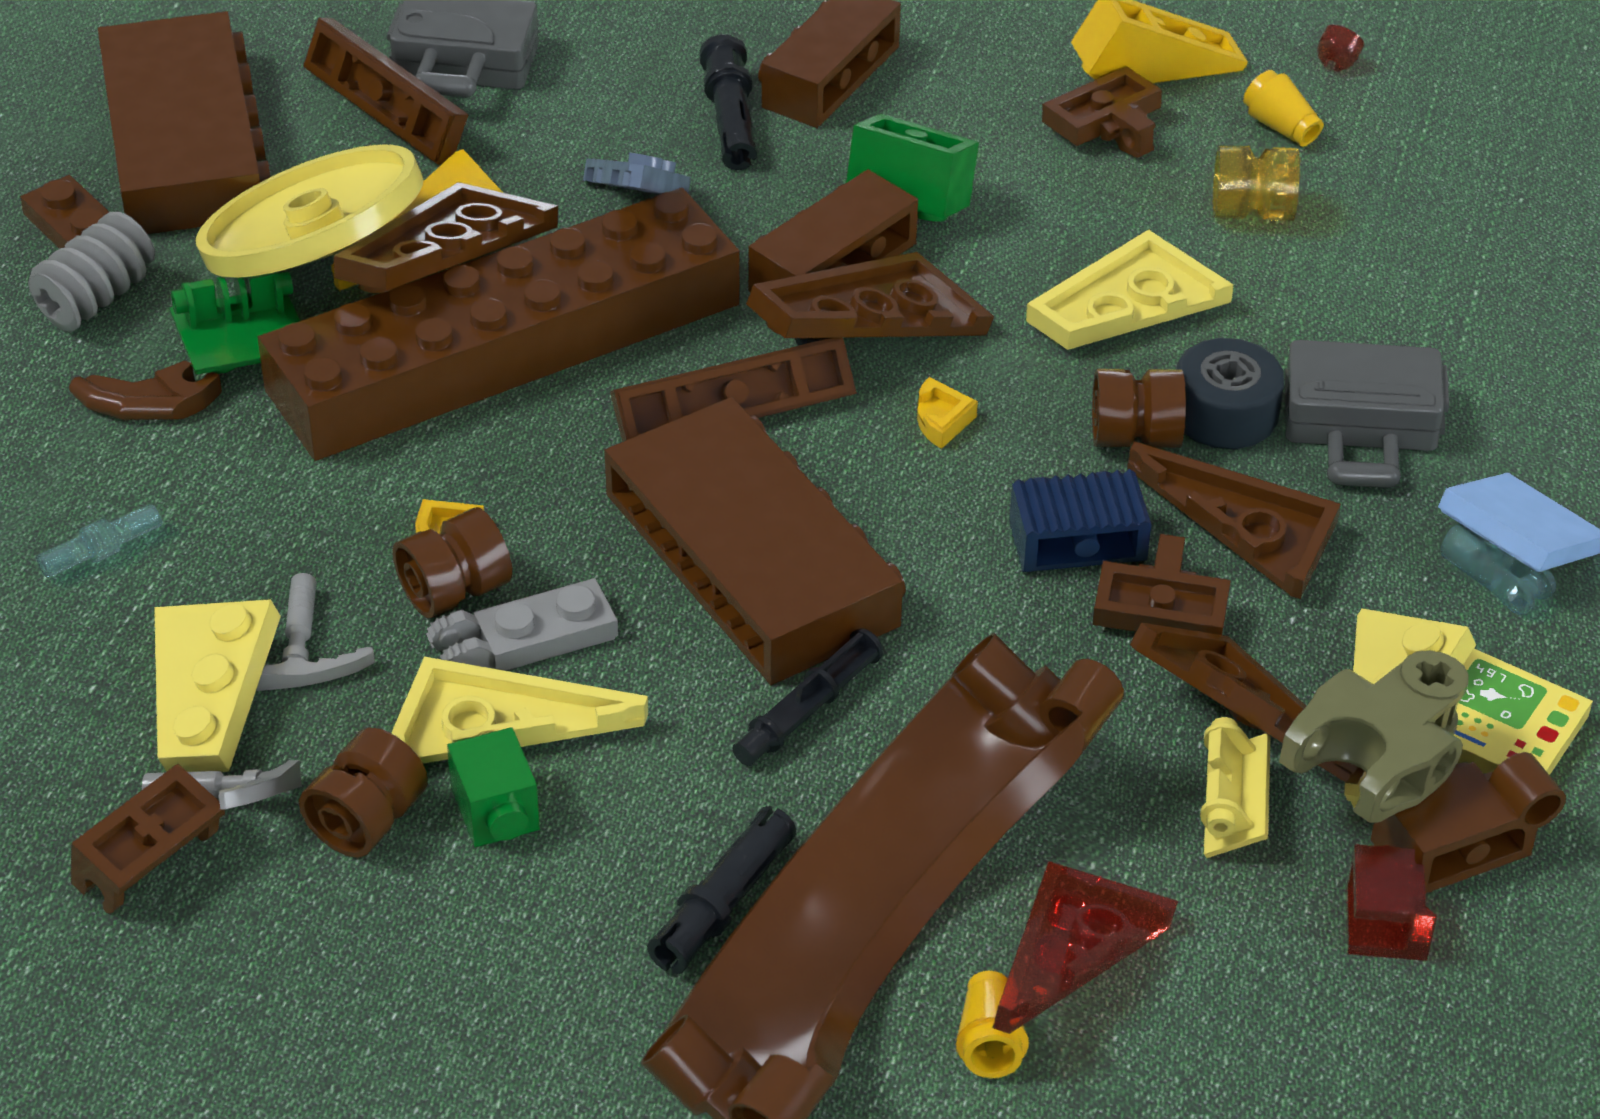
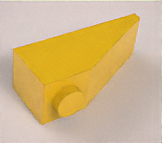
M1097 0L1071 41L1083 62V70L1095 80L1125 66L1151 83L1243 71L1248 64L1247 59L1229 32L1134 0Z

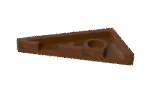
M1135 441L1130 448L1127 469L1134 471L1138 478L1290 596L1301 599L1338 522L1340 503Z

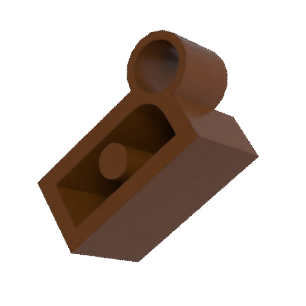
M1523 752L1515 754L1499 764L1493 772L1483 773L1475 762H1462L1456 764L1447 780L1421 803L1402 810L1382 822L1374 823L1370 840L1415 898L1531 856L1538 828L1548 824L1562 811L1566 803V795L1532 753Z

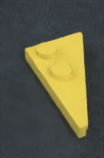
M424 656L391 734L396 735L409 745L424 764L447 760V744L513 727L521 747L642 727L645 725L648 717V696Z

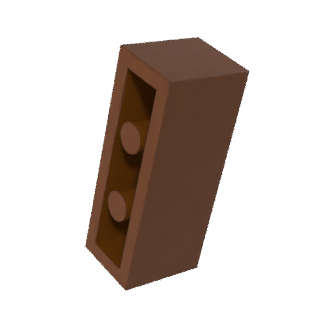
M824 0L818 10L801 26H797L785 42L773 53L767 54L763 59L758 73V80L762 84V108L818 128L899 48L901 3L894 0Z
M867 169L846 184L840 185L835 191L807 209L801 210L796 216L773 231L759 237L748 246V291L751 292L753 284L902 254L916 244L918 198Z

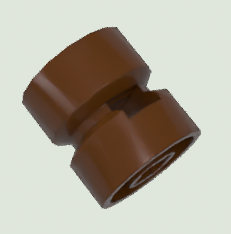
M1148 369L1141 380H1135L1129 370H1095L1092 395L1094 447H1130L1136 437H1140L1143 444L1155 448L1182 447L1186 416L1183 370Z
M479 507L469 509L443 521L439 534L433 529L420 531L395 542L392 548L393 562L402 588L412 605L425 618H433L457 607L459 601L465 599L466 592L472 596H481L509 583L512 578V563L503 536L495 522Z
M368 727L359 731L337 755L334 765L326 767L302 792L299 798L300 813L313 833L331 849L345 856L359 858L368 855L389 832L394 819L402 817L424 793L428 786L427 772L421 759L400 738L383 729Z

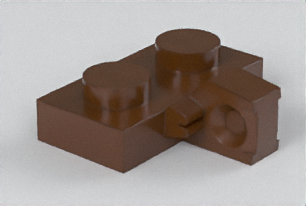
M1125 66L1043 103L1042 122L1076 146L1092 141L1101 136L1102 140L1106 141L1115 138L1121 151L1139 158L1154 151L1153 135L1156 125L1155 122L1147 118V114L1161 108L1162 89Z
M1160 534L1155 566L1144 564L1135 566L1103 561L1092 625L1137 632L1142 622L1222 635L1231 580L1196 575V572L1181 570L1185 537Z

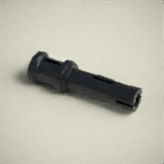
M718 34L706 40L699 50L700 64L703 70L707 71L704 78V92L707 98L715 104L724 165L736 171L745 170L751 166V160L755 161L757 158L750 110L747 103V98L752 91V77L749 71L744 68L747 62V48L743 41L729 34Z

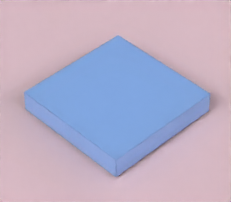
M1510 473L1446 488L1438 505L1441 512L1536 572L1600 554L1599 528Z

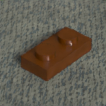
M70 174L58 180L47 182L42 187L20 196L23 214L59 249L65 248L66 243L76 236H81L85 229L92 224H97L100 218L109 213Z

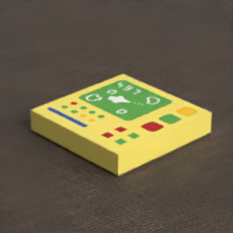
M1473 649L1464 663V667L1469 674L1467 691L1458 702L1456 708L1458 725L1454 736L1463 743L1458 763L1475 762L1483 773L1493 772L1507 758L1518 753L1528 752L1535 756L1550 775L1589 717L1593 701Z

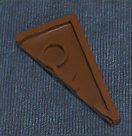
M1141 622L1130 643V646L1137 652L1228 708L1230 714L1241 723L1254 729L1263 730L1282 743L1284 735L1293 721L1307 706L1229 636ZM1341 761L1323 762L1318 765L1345 783L1358 784L1365 772L1360 767Z

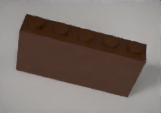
M228 11L97 27L125 215L135 220L147 234L202 227L227 202L254 185L270 178L268 161H265L266 154L262 129L259 125L255 94H253L243 32H232Z
M733 397L604 449L606 495L770 685L828 660L850 640L851 633L856 629H867L878 637L901 626L902 597L906 593V587L898 568L892 562H885L870 546L862 529L856 524H850L834 507L829 494L822 487H816L804 475L794 456L788 451H782L767 435L762 422L756 416H750Z

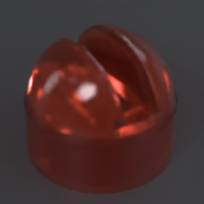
M1333 24L1328 25L1317 46L1318 58L1324 66L1330 60L1336 62L1335 71L1346 70L1357 61L1365 43L1358 34L1346 27Z

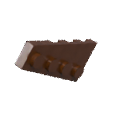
M458 182L334 255V278L358 284L359 289L365 292H387L393 288L557 228L558 206Z
M918 252L753 284L746 303L766 321V325L770 330L782 335L784 338L987 336L995 317Z

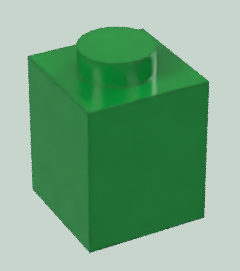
M513 727L447 744L451 791L474 848L498 841L511 840L520 835L540 830L537 784Z

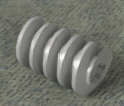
M109 212L100 218L97 224H92L85 229L81 236H76L66 243L65 248L58 249L49 256L48 260H43L33 267L28 280L29 291L39 309L54 326L64 332L72 333L80 327L81 319L89 320L97 314L98 307L105 308L111 304L114 295L121 296L127 292L130 283L136 284L144 279L146 276L145 264H150L155 259L156 250L150 237L135 220L121 212Z

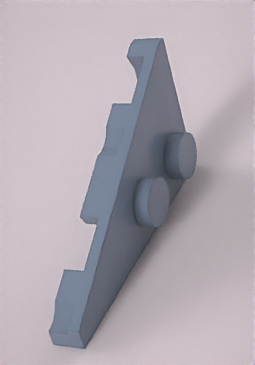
M629 153L628 162L587 158L583 181L655 194L670 192L683 187L689 193L691 177L675 173L676 162Z

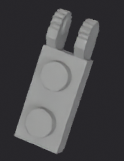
M596 578L476 611L473 612L474 615L463 610L452 612L449 616L443 615L439 619L436 618V621L433 623L431 622V626L427 628L428 633H426L432 649L435 648L437 652H443L440 655L442 660L507 671L614 640L618 636V620Z

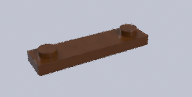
M318 18L303 67L436 164H443L457 150L469 114L335 19Z
M843 338L824 339L610 391L622 442L730 397H733L750 416L754 415L760 418L857 394Z

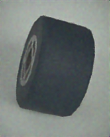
M1215 338L1201 341L1183 353L1177 362L1176 370H1183L1186 393L1184 433L1198 443L1213 448L1240 449L1254 446L1271 435L1279 422L1284 389V370L1273 354L1260 345L1235 338Z

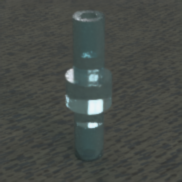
M148 504L111 522L102 518L80 528L78 537L36 555L37 563L43 575L49 578L89 559L94 563L100 562L119 553L120 545L161 527V517L155 506Z

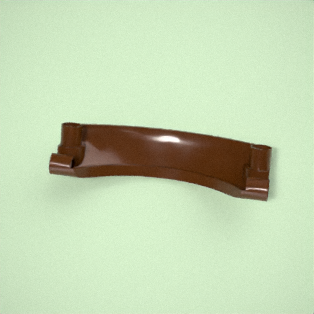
M995 633L983 639L963 658L945 684L866 769L782 868L714 957L664 1032L648 1049L641 1060V1065L694 1116L706 1112L713 1119H807L838 1078L844 1053L857 1024L875 993L910 943L976 864L1072 767L1124 699V688L1116 674L1102 663L1083 658L1076 660L1060 680L1046 665L1033 672Z

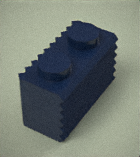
M1128 469L1125 473H1121L1119 470H1116L1114 473L1106 471L1092 472L1087 477L1080 473L1075 478L1069 474L1062 479L1056 475L1052 479L1043 476L1034 479L1030 478L1025 483L1017 479L1012 483L1009 522L1022 572L1102 565L1103 561L1115 563L1147 561L1152 524L1136 473L1131 469Z

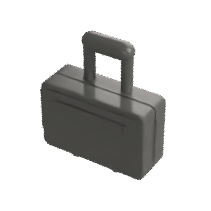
M404 0L403 4L399 3L387 33V39L391 45L389 58L444 96L471 97L476 92L477 86L521 89L526 83L539 44L537 5L535 2L524 0Z
M1295 340L1291 342L1287 369H1285V436L1288 441L1294 443L1328 445L1327 476L1333 484L1376 488L1394 487L1398 485L1401 479L1399 449L1432 451L1437 448L1439 435L1445 434V412L1449 410L1447 365H1442L1441 352L1438 349L1336 341ZM1343 446L1383 448L1384 463L1344 461Z

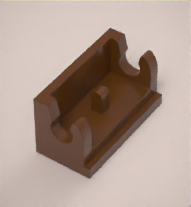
M177 763L71 843V884L83 895L97 885L104 896V901L102 902L103 909L107 914H111L124 904L125 891L172 854L197 835L201 841H206L218 831L219 818L225 815V809H220V801Z

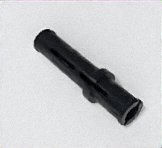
M772 806L762 807L747 829L718 860L704 880L698 885L689 886L677 900V906L680 907L676 910V913L647 944L650 958L662 970L667 972L671 967L673 974L683 973L705 942L711 937L720 936L732 922V916L729 915L734 907L755 885L777 855L796 836V826L784 811L777 808L767 822L766 820L773 813Z

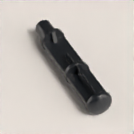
M860 628L853 631L850 635V640L819 668L813 667L806 672L804 681L764 716H756L750 721L748 733L733 745L732 749L735 757L742 764L751 766L763 754L777 752L784 745V739L824 703L830 704L836 700L839 690L868 664H875L882 658L883 647L878 637L867 629Z

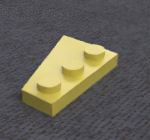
M1147 230L1027 303L1026 322L1069 350L1231 303L1234 285L1152 231Z
M271 599L154 607L158 759L166 771L178 763L187 772H229L281 615Z

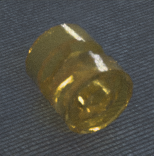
M1218 145L1213 177V218L1245 220L1252 209H1257L1260 217L1267 219V221L1293 222L1296 216L1300 180V155L1298 148L1272 147V149H1265L1258 158L1255 157L1250 146Z

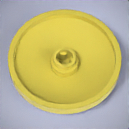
M370 145L328 154L282 171L254 185L227 202L200 228L196 236V246L206 268L211 273L223 277L259 276L309 264L355 244L394 219L417 197L423 186V176L414 154L402 146Z

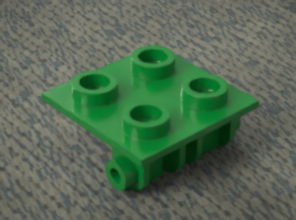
M289 271L247 277L248 294L244 278H234L235 296L231 297L229 296L227 283L223 276L216 278L218 299H216L215 284L212 279L190 283L185 282L181 284L180 290L171 291L173 307H169L170 314L195 375L210 372L221 374L237 367L261 363L257 336L280 329L291 323L300 322L289 297V294H293L292 279Z

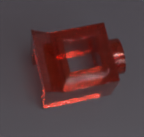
M1354 844L1346 885L1347 954L1427 961L1437 915L1425 906L1424 865L1415 864V849L1396 848L1388 845Z

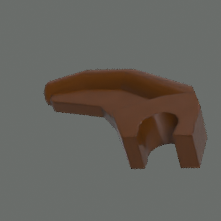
M182 361L155 372L154 378L137 382L90 375L85 379L81 376L74 377L69 384L71 394L87 409L121 420L184 419L207 408L222 393L219 374L210 372L203 379L195 382L193 367L188 361Z

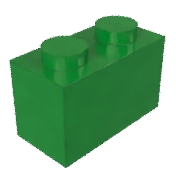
M878 114L853 126L846 183L869 169L918 198L917 218L934 222L944 221L948 216L970 206L979 142L888 115Z

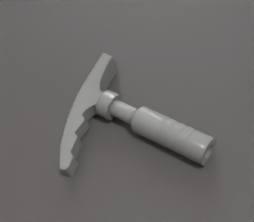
M299 573L291 579L285 635L289 639V646L283 650L282 663L264 665L256 691L286 689L322 683L356 673L375 663L372 647L359 648L355 653L338 655L337 659L319 658L318 662L308 661L309 652L305 648V642L311 637L317 585L316 579L310 574Z
M288 760L283 765L266 772H262L260 769L245 770L243 775L225 776L221 771L188 772L215 798H219L220 809L250 804L302 786L300 760ZM164 773L144 774L142 790Z

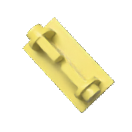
M1228 717L1217 718L1204 732V744L1208 749L1206 803L1201 808L1200 819L1205 825L1204 855L1206 858L1268 839L1271 737L1268 733L1249 739L1243 730L1238 727L1235 720Z

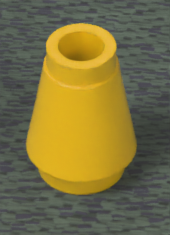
M1267 70L1257 76L1245 91L1243 102L1249 107V116L1290 140L1297 142L1301 147L1312 143L1321 133L1324 122L1317 116L1316 112L1287 74H1277L1273 70Z
M982 971L971 977L967 985L968 991L957 1034L956 1050L972 1073L985 1078H1000L1013 1073L1020 1066L1022 1058L1028 1051L1029 1039L1008 978L997 971Z

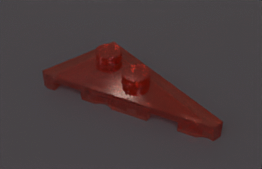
M1048 861L1000 999L992 1028L1009 1034L1170 929L1178 901Z

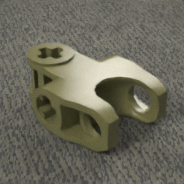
M1430 650L1415 652L1407 656L1401 664L1375 684H1372L1350 669H1344L1316 690L1312 700L1293 721L1284 735L1279 763L1294 773L1301 774L1308 772L1323 762L1329 761L1347 762L1362 768L1366 772V776L1359 785L1360 798L1353 812L1368 822H1382L1402 810L1421 803L1437 790L1453 772L1463 748L1462 741L1454 736L1458 725L1456 708L1458 702L1467 691L1469 674L1464 665L1456 658L1442 652Z

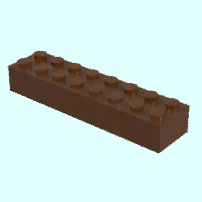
M683 187L670 192H664L656 197L610 211L599 217L559 229L553 233L516 246L507 247L499 252L462 265L453 266L448 270L401 285L390 291L342 305L337 309L257 336L265 392L313 460L317 461L740 305V251Z

